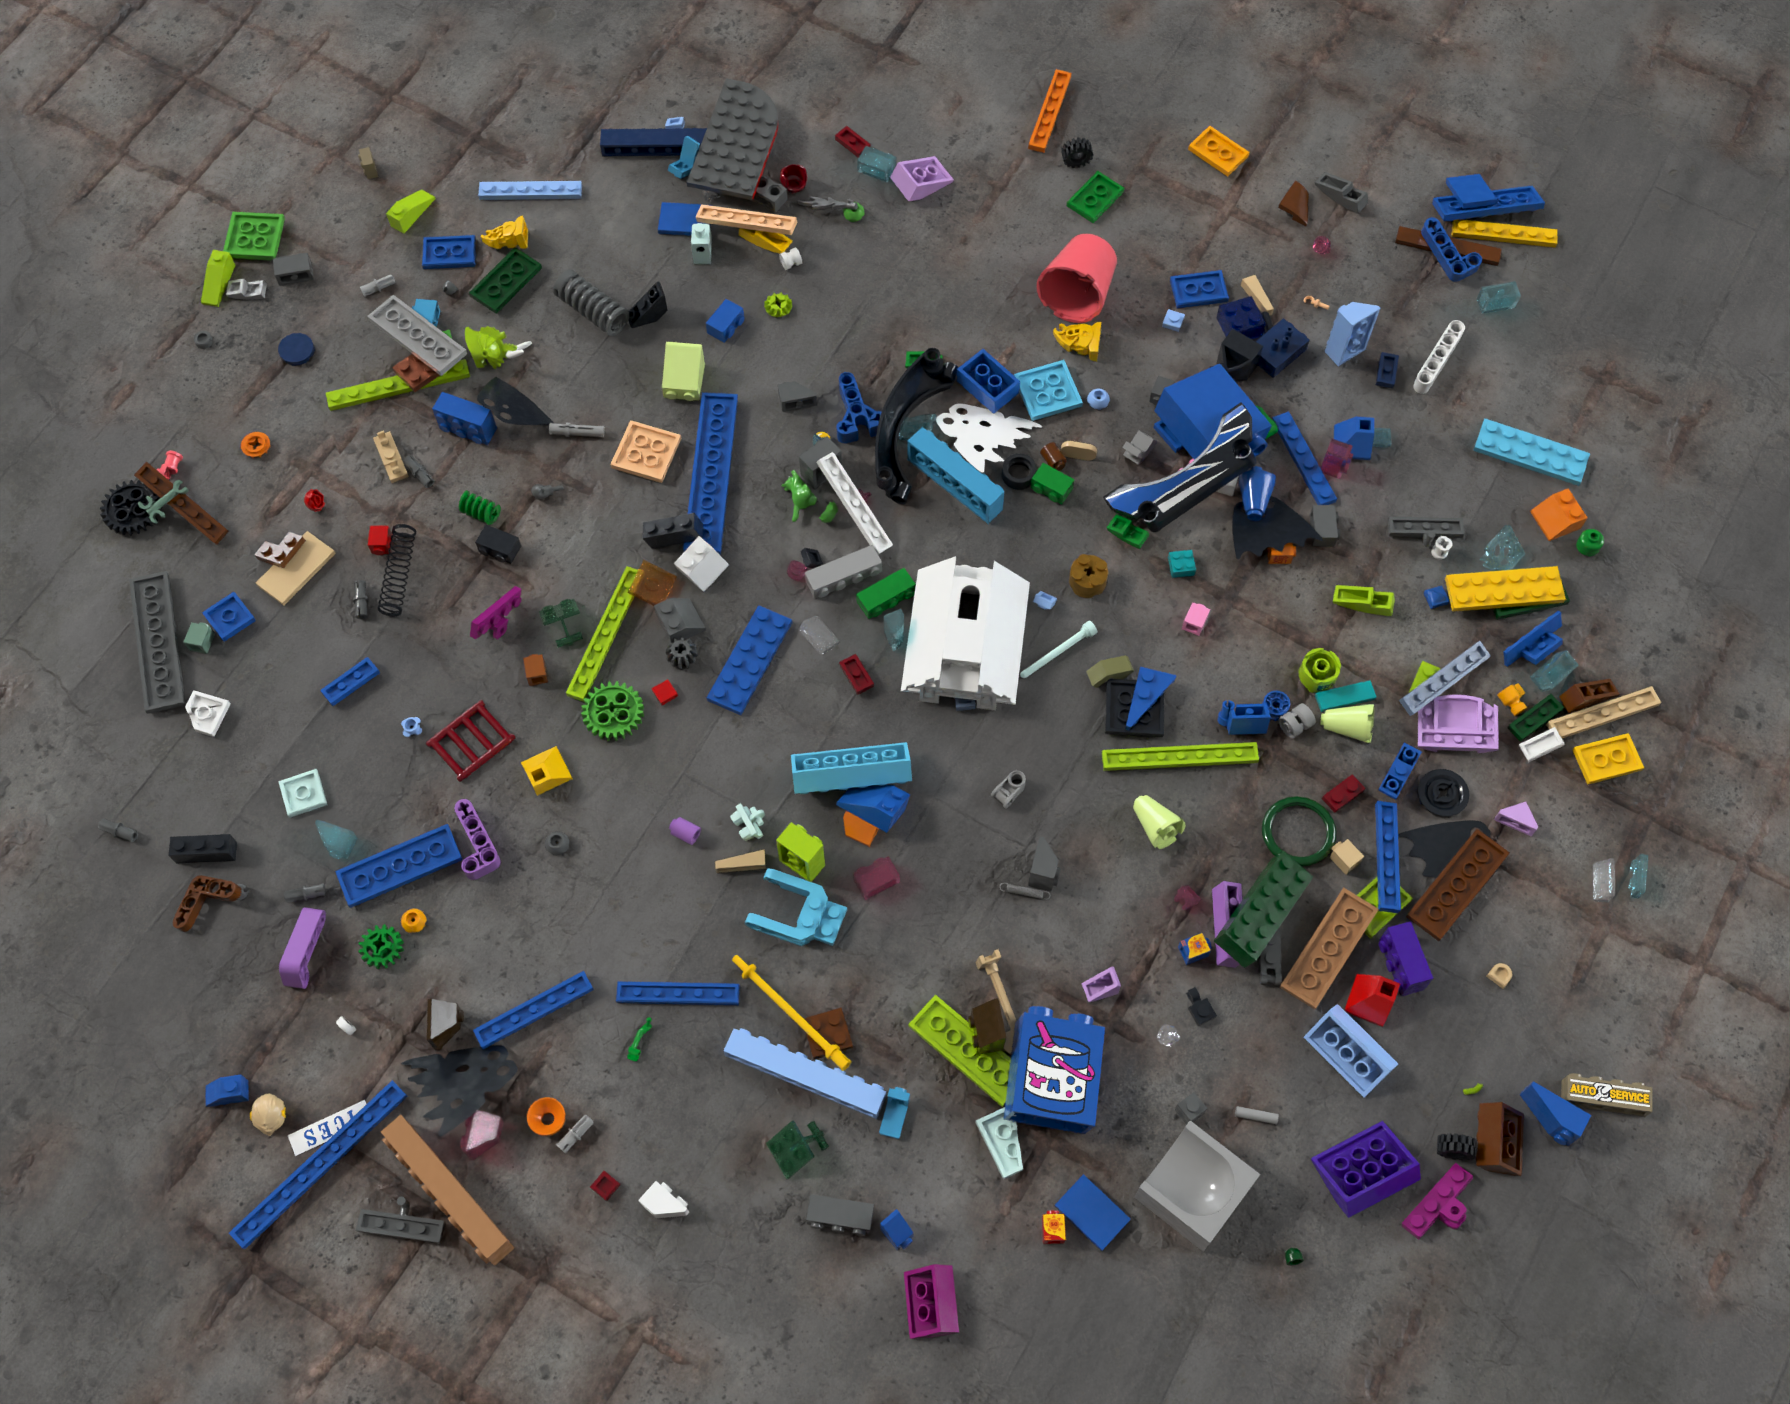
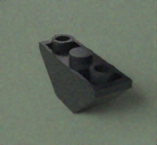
M657 281L629 310L628 321L631 328L657 322L668 311L665 294L660 282Z

